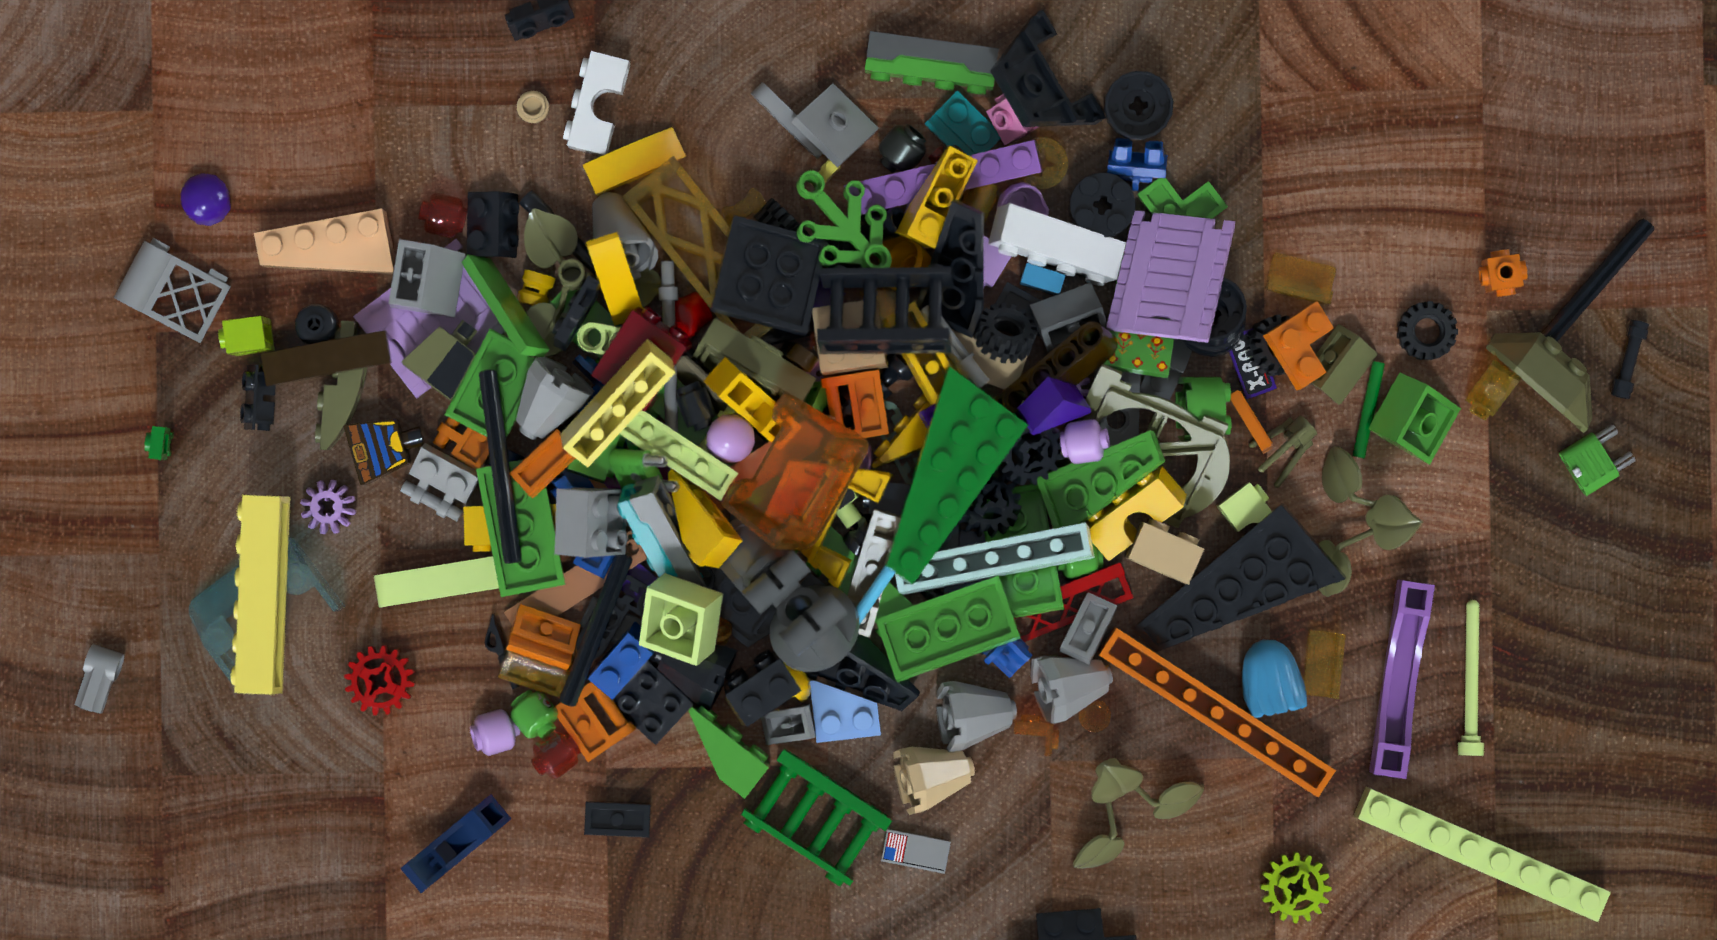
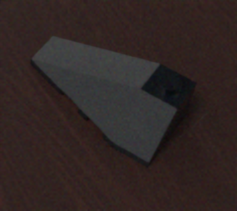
M953 199L930 265L941 264L945 267H951L954 287H942L941 316L951 329L972 338L984 309V212ZM929 287L921 288L916 302L919 310L929 304Z
M859 634L850 652L840 662L825 670L805 672L810 679L816 680L817 676L836 682L835 688L845 691L846 686L863 692L864 697L868 700L901 712L920 694V691L909 679L897 682L889 659L868 637Z

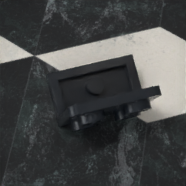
M769 649L757 655L753 659L755 664L744 670L740 667L726 677L728 682L724 684L726 697L747 727L801 692V688L775 651L771 653Z

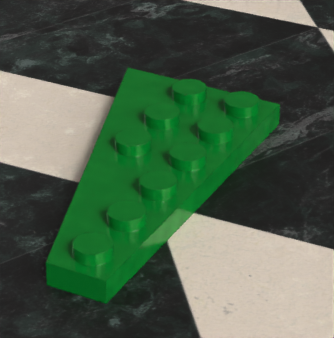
M950 366L947 367L944 375V382L937 397L932 420L924 438L913 473V480L906 495L898 527H896L885 562L886 567L910 585L915 583L1028 426Z

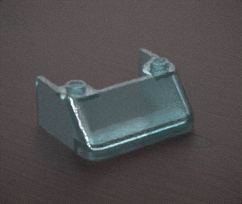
M289 537L287 592L292 595H301L315 587L333 612L344 609V604L297 541ZM239 565L191 601L188 609L189 616L203 646L230 682L231 670L235 663L226 652L232 648L234 630L226 619L233 614L234 603L238 600L235 571Z

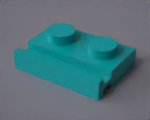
M958 90L924 124L946 147L951 146L968 156L990 151L1001 139L993 125Z

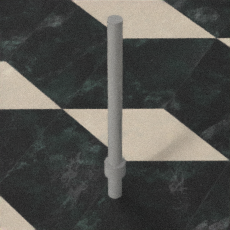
M661 261L662 287L658 288L659 301H662L663 323L671 327L672 325L676 326L675 301H678V287H675L674 261ZM676 364L674 367L676 373L664 385L665 425L678 433V405L675 400L677 399L675 391L677 390Z

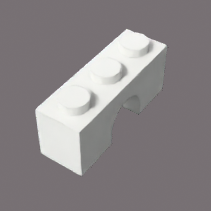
M591 51L589 58H583L579 74L580 77H584L581 90H575L571 108L576 109L574 120L567 121L563 139L568 140L567 146L570 149L598 156L608 153L615 126L613 123L599 120L594 115L593 106L595 100L604 93L610 92L623 95L631 65L629 60Z

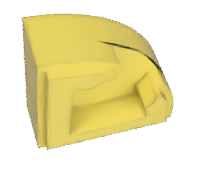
M828 160L821 167L818 173L823 176L825 184L841 169V166L837 168Z

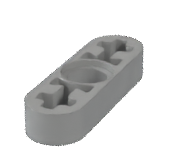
M761 82L751 95L807 151L818 159L823 153L791 123L797 115L768 86Z

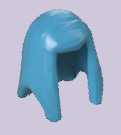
M1263 639L1254 643L1245 654L1242 667L1243 697L1251 715L1254 718H1260L1264 714L1272 716L1275 713L1288 712V709L1295 711L1307 707L1305 683L1290 650L1276 640Z

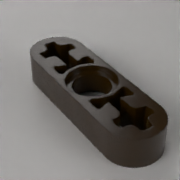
M785 341L779 350L783 353V359L807 373H810L819 361V358L796 342Z

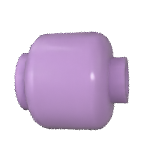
M1095 419L1070 422L1065 427V431L1060 432L1062 454L1064 458L1069 457L1070 461L1074 464L1099 461L1103 458L1104 449L1110 448L1108 430L1101 429L1100 424Z
M502 709L478 715L474 720V725L470 726V734L475 749L477 751L481 750L487 756L511 750L515 746V736L520 735L519 728L507 712Z

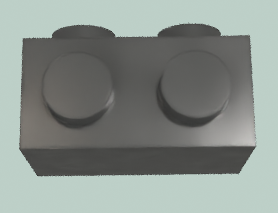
M1091 283L1030 305L1038 332L1047 352L1052 351L1087 322H1097L1107 329L1102 305Z

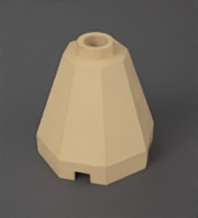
M907 747L893 752L894 759L900 758V764L894 765V774L903 804L910 803L912 806L906 809L909 815L921 813L970 784L971 776L975 775L973 761L971 757H966L963 751L948 752L945 749Z

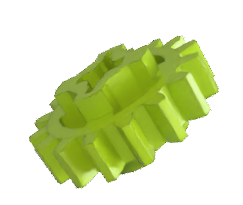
M1293 852L1291 860H1288L1285 854H1281L1282 863L1277 864L1271 860L1269 863L1273 868L1272 872L1263 871L1262 873L1268 879L1267 883L1260 884V889L1268 891V894L1262 897V901L1264 903L1272 902L1273 904L1270 906L1269 911L1273 914L1280 910L1279 919L1282 921L1288 915H1291L1292 922L1296 924L1301 915H1303L1307 922L1311 921L1310 912L1314 911L1320 915L1322 912L1318 907L1319 903H1329V900L1323 896L1324 892L1332 890V887L1323 883V881L1329 878V874L1319 873L1318 871L1323 865L1320 862L1311 865L1312 856L1308 854L1303 860H1300L1298 852ZM1297 866L1293 873L1285 876L1280 874L1286 868ZM1310 871L1315 877L1317 890L1309 885ZM1297 880H1300L1299 884L1303 887L1301 893L1296 891L1292 896V891L1288 888L1289 883L1295 884ZM1274 885L1282 890L1283 898L1281 904L1275 896ZM1306 899L1311 901L1303 908L1294 909L1297 903Z

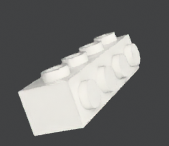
M1008 203L997 207L988 244L998 247V252L1003 255L1016 257L1019 254L1027 257V262L1037 266H1046L1048 264L1057 267L1056 272L1067 276L1078 274L1086 277L1085 281L1087 283L1103 286L1106 282L1117 280L1126 242L1111 237L1104 238L1102 234Z

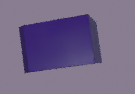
M1048 376L1018 407V413L1028 425L1027 427L1031 434L1035 435L1091 413V408L1076 385Z

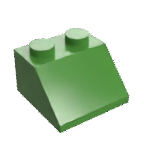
M1399 373L1368 429L1385 441L1430 465L1461 408L1429 385Z

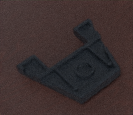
M1042 9L1029 19L990 72L1023 127L1096 125L1106 119V116L1093 94L1090 93L1071 103L1038 48V45L1057 35Z
M733 512L728 522L730 523L740 516ZM712 567L711 571L715 576L712 590L723 594L719 625L746 647H750L770 634L771 621L777 610L773 604L760 614L720 568ZM809 573L800 585L806 587L825 584Z

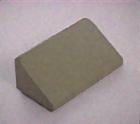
M689 355L683 356L677 363V379L685 386L700 381L702 388L706 387L716 414L720 410L723 412L728 404L703 382L709 374L698 363L693 361Z

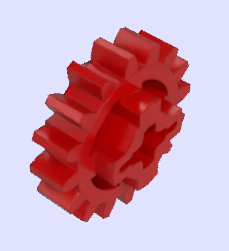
M382 645L380 652L377 653L374 646L368 647L369 655L366 656L360 651L356 654L359 662L350 661L348 663V666L353 669V673L345 674L344 678L351 680L352 685L347 686L345 691H354L355 696L351 699V702L361 701L360 710L362 712L372 707L373 715L377 716L380 709L383 708L384 712L388 715L392 713L391 705L394 704L398 709L404 707L400 700L401 698L411 699L412 695L406 690L407 687H414L416 685V682L408 680V676L415 673V670H406L405 665L408 663L409 658L406 657L399 660L397 657L400 650L395 649L389 654L387 645ZM373 659H384L380 667L377 668L365 665ZM395 667L400 672L401 685L395 680L393 673ZM385 671L384 680L387 682V686L382 685L374 690L376 688V680L373 679V675H379ZM359 677L364 679L367 690L364 694L359 685ZM387 692L390 695H394L389 701L376 702L381 693Z

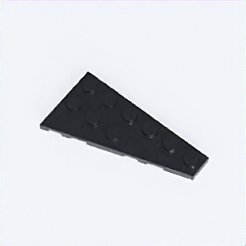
M1282 503L1193 577L1189 585L1185 584L1137 624L1134 629L1156 653L1190 640L1195 636L1221 628L1234 621L1242 620L1276 607L1304 594L1312 593L1330 584L1346 580L1347 577Z

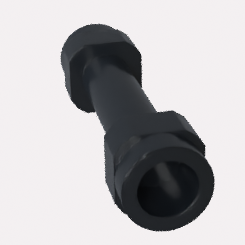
M1630 320L1626 331V336L1629 337L1619 377L1613 380L1612 396L1630 400L1634 388V383H1631L1641 342L1647 339L1650 324L1638 320Z

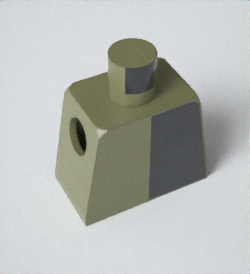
M464 320L459 323L452 334L438 327L405 357L401 363L449 401H452L476 356L466 346L478 331Z

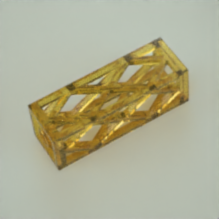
M672 156L622 197L707 305L711 307L717 282L715 263L721 264L723 254L714 251L710 218L726 238L730 226L676 158ZM679 177L693 196L666 186ZM653 196L657 227L640 207ZM663 197L700 210L704 247L668 235ZM673 247L706 259L710 294ZM715 313L721 322L740 332L728 316ZM756 324L743 335L748 338L752 336L761 338L772 328Z

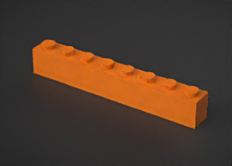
M1116 627L1113 628L1097 653L1318 798L1336 771Z

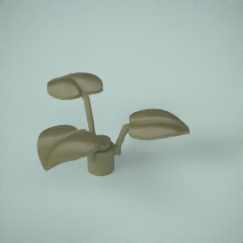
M534 208L528 216L524 230V246L527 256L535 265L541 268H549L558 261L560 264L558 276L563 286L557 309L549 303H538L530 307L526 312L550 349L544 357H550L563 351L554 346L555 335L552 333V330L561 316L565 318L567 313L562 312L565 308L569 290L580 289L588 275L596 280L598 278L589 272L585 273L584 267L579 261L563 259V257L573 254L577 247L578 236L575 227L561 216ZM648 267L640 272V278L634 280L643 309L659 294L658 288L662 287V279L659 274L653 269L649 271Z
M1333 446L1330 449L1322 471L1324 491L1336 503H1343L1349 497L1352 502L1370 506L1371 509L1366 514V522L1371 529L1340 542L1336 547L1330 540H1323L1319 543V546L1347 577L1346 580L1320 588V592L1326 597L1342 592L1351 579L1350 560L1345 553L1341 552L1346 546L1374 535L1375 542L1382 549L1393 550L1406 543L1423 523L1421 519L1407 508L1403 501L1394 495H1383L1375 501L1356 496L1355 492L1359 491L1362 487L1361 471L1352 456L1340 446Z
M1116 758L1103 761L1095 770L1098 779L1091 791V798L1096 803H1106L1110 833L1108 836L1098 835L1091 839L1077 855L1073 862V867L1083 869L1104 865L1114 860L1123 850V839L1116 837L1117 829L1112 801L1135 790L1151 806L1156 807L1153 811L1155 818L1171 819L1182 815L1196 804L1204 791V784L1200 785L1196 782L1177 783L1166 789L1159 799H1153L1139 786L1143 780V775L1139 770L1121 765Z

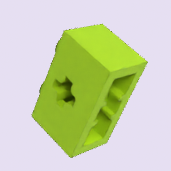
M256 316L222 321L223 329L218 330L220 347L226 348V354L241 356L275 351L271 319Z

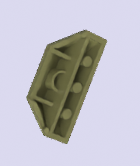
M1541 332L1495 333L1490 338L1486 346L1489 352L1500 359L1569 419L1580 431L1584 433L1589 428L1593 419L1590 375L1587 373L1586 367L1578 359L1568 357L1555 339L1545 337Z

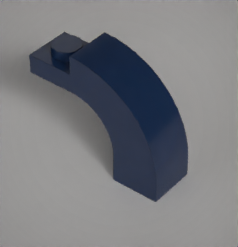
M490 794L400 869L418 891L422 893L509 822L511 817L493 795Z

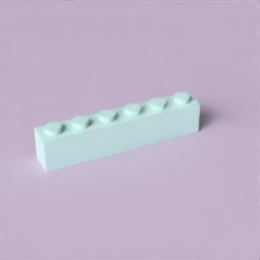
M1086 523L939 551L935 553L913 585H910L896 573L895 577L898 593L908 595L990 579L995 576L1000 577L1095 558L1089 526Z

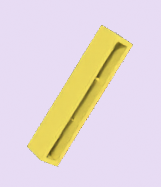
M242 495V502H239L237 509L238 520L241 521V534L238 535L236 540V551L240 554L239 567L235 571L238 600L234 603L233 614L237 620V633L233 635L232 649L233 652H236V662L231 670V683L235 685L234 693L281 694L283 693L290 497Z

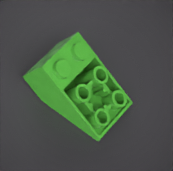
M694 704L690 708L689 714L718 778L745 799L770 767V763L766 761L769 755L755 744L750 748L741 741L743 734L730 724H727L725 728L715 721L718 716L715 712L705 709L702 705L699 708Z

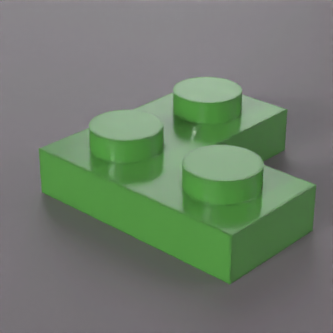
M1158 178L1137 194V197L1151 215L1155 212L1213 219L1228 207L1209 181L1184 200L1180 198L1166 178Z

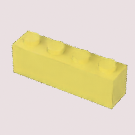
M647 339L561 433L563 449L588 468L676 373L672 358Z

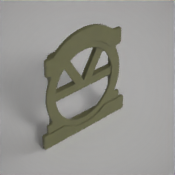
M1101 364L1085 399L1091 408V413L1076 418L1075 421L1095 419L1099 422L1108 414L1121 409L1146 408L1155 412L1146 432L1155 431L1157 439L1168 417L1180 423L1192 437L1190 441L1159 442L1163 456L1198 455L1195 473L1181 487L1187 494L1184 507L1164 521L1169 525L1179 528L1184 518L1190 517L1208 507L1219 496L1225 486L1230 469V451L1225 437L1228 423L1206 415L1202 420H1198L1186 409L1168 399L1151 394L1132 393L1130 391L1131 384L1120 380L1122 377L1121 371ZM1066 457L1063 460H1057L1055 465L1060 469L1072 462L1069 457Z

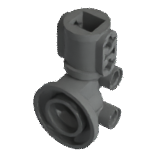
M761 515L758 518L742 516L730 522L743 541L721 565L720 569L760 614L772 604L777 609L770 625V641L778 657L789 667L803 672L825 670L840 662L854 646L859 633V615L850 598L840 589L830 585L818 584L802 587L799 581L810 572L809 568Z

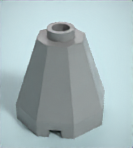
M547 357L536 358L528 369L516 422L520 425V432L534 440L537 437L545 438L589 401L595 392L593 388L578 374L574 373L571 376L565 372L567 367L560 362Z
M1043 655L1032 658L1031 681L1032 684L1038 682L1039 691L1034 692L1035 699L1045 721H1051L1052 724L1066 721L1109 692V684L1113 682L1109 665H1104L1102 660L1092 659L1090 665L1073 657Z
M958 681L942 682L937 690V699H943V706L937 707L936 715L943 744H949L946 748L948 752L962 751L1010 728L1013 719L1017 717L1016 703L1014 700H1010L1006 692Z

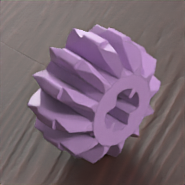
M320 480L317 482L319 493L311 487L306 489L307 494L312 497V500H301L302 505L310 506V510L301 513L302 518L314 517L309 522L308 527L310 529H314L321 522L320 534L327 533L329 524L333 533L337 534L340 532L338 521L348 527L351 523L344 515L356 514L355 509L347 508L346 505L353 503L355 497L343 498L349 489L346 485L340 487L336 492V480H330L328 490L325 483ZM332 499L335 502L332 505L335 512L334 514L326 513L324 515L322 511L325 507L322 502L324 500L331 501Z

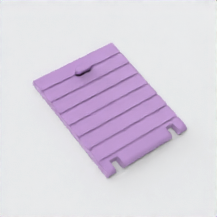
M1135 210L1106 326L1107 330L1209 342L1235 229V221L1224 220L1222 230L1214 229L1215 219L1154 212L1151 222L1144 221L1145 212Z
M455 239L444 248L459 251L463 246ZM464 266L455 318L391 308L388 304L391 288L353 316L366 334L387 331L392 363L389 364L416 399L432 387L403 366L401 362L438 327L452 334L462 320L467 322L478 331L466 346L475 354H477L490 328L500 334L505 332Z

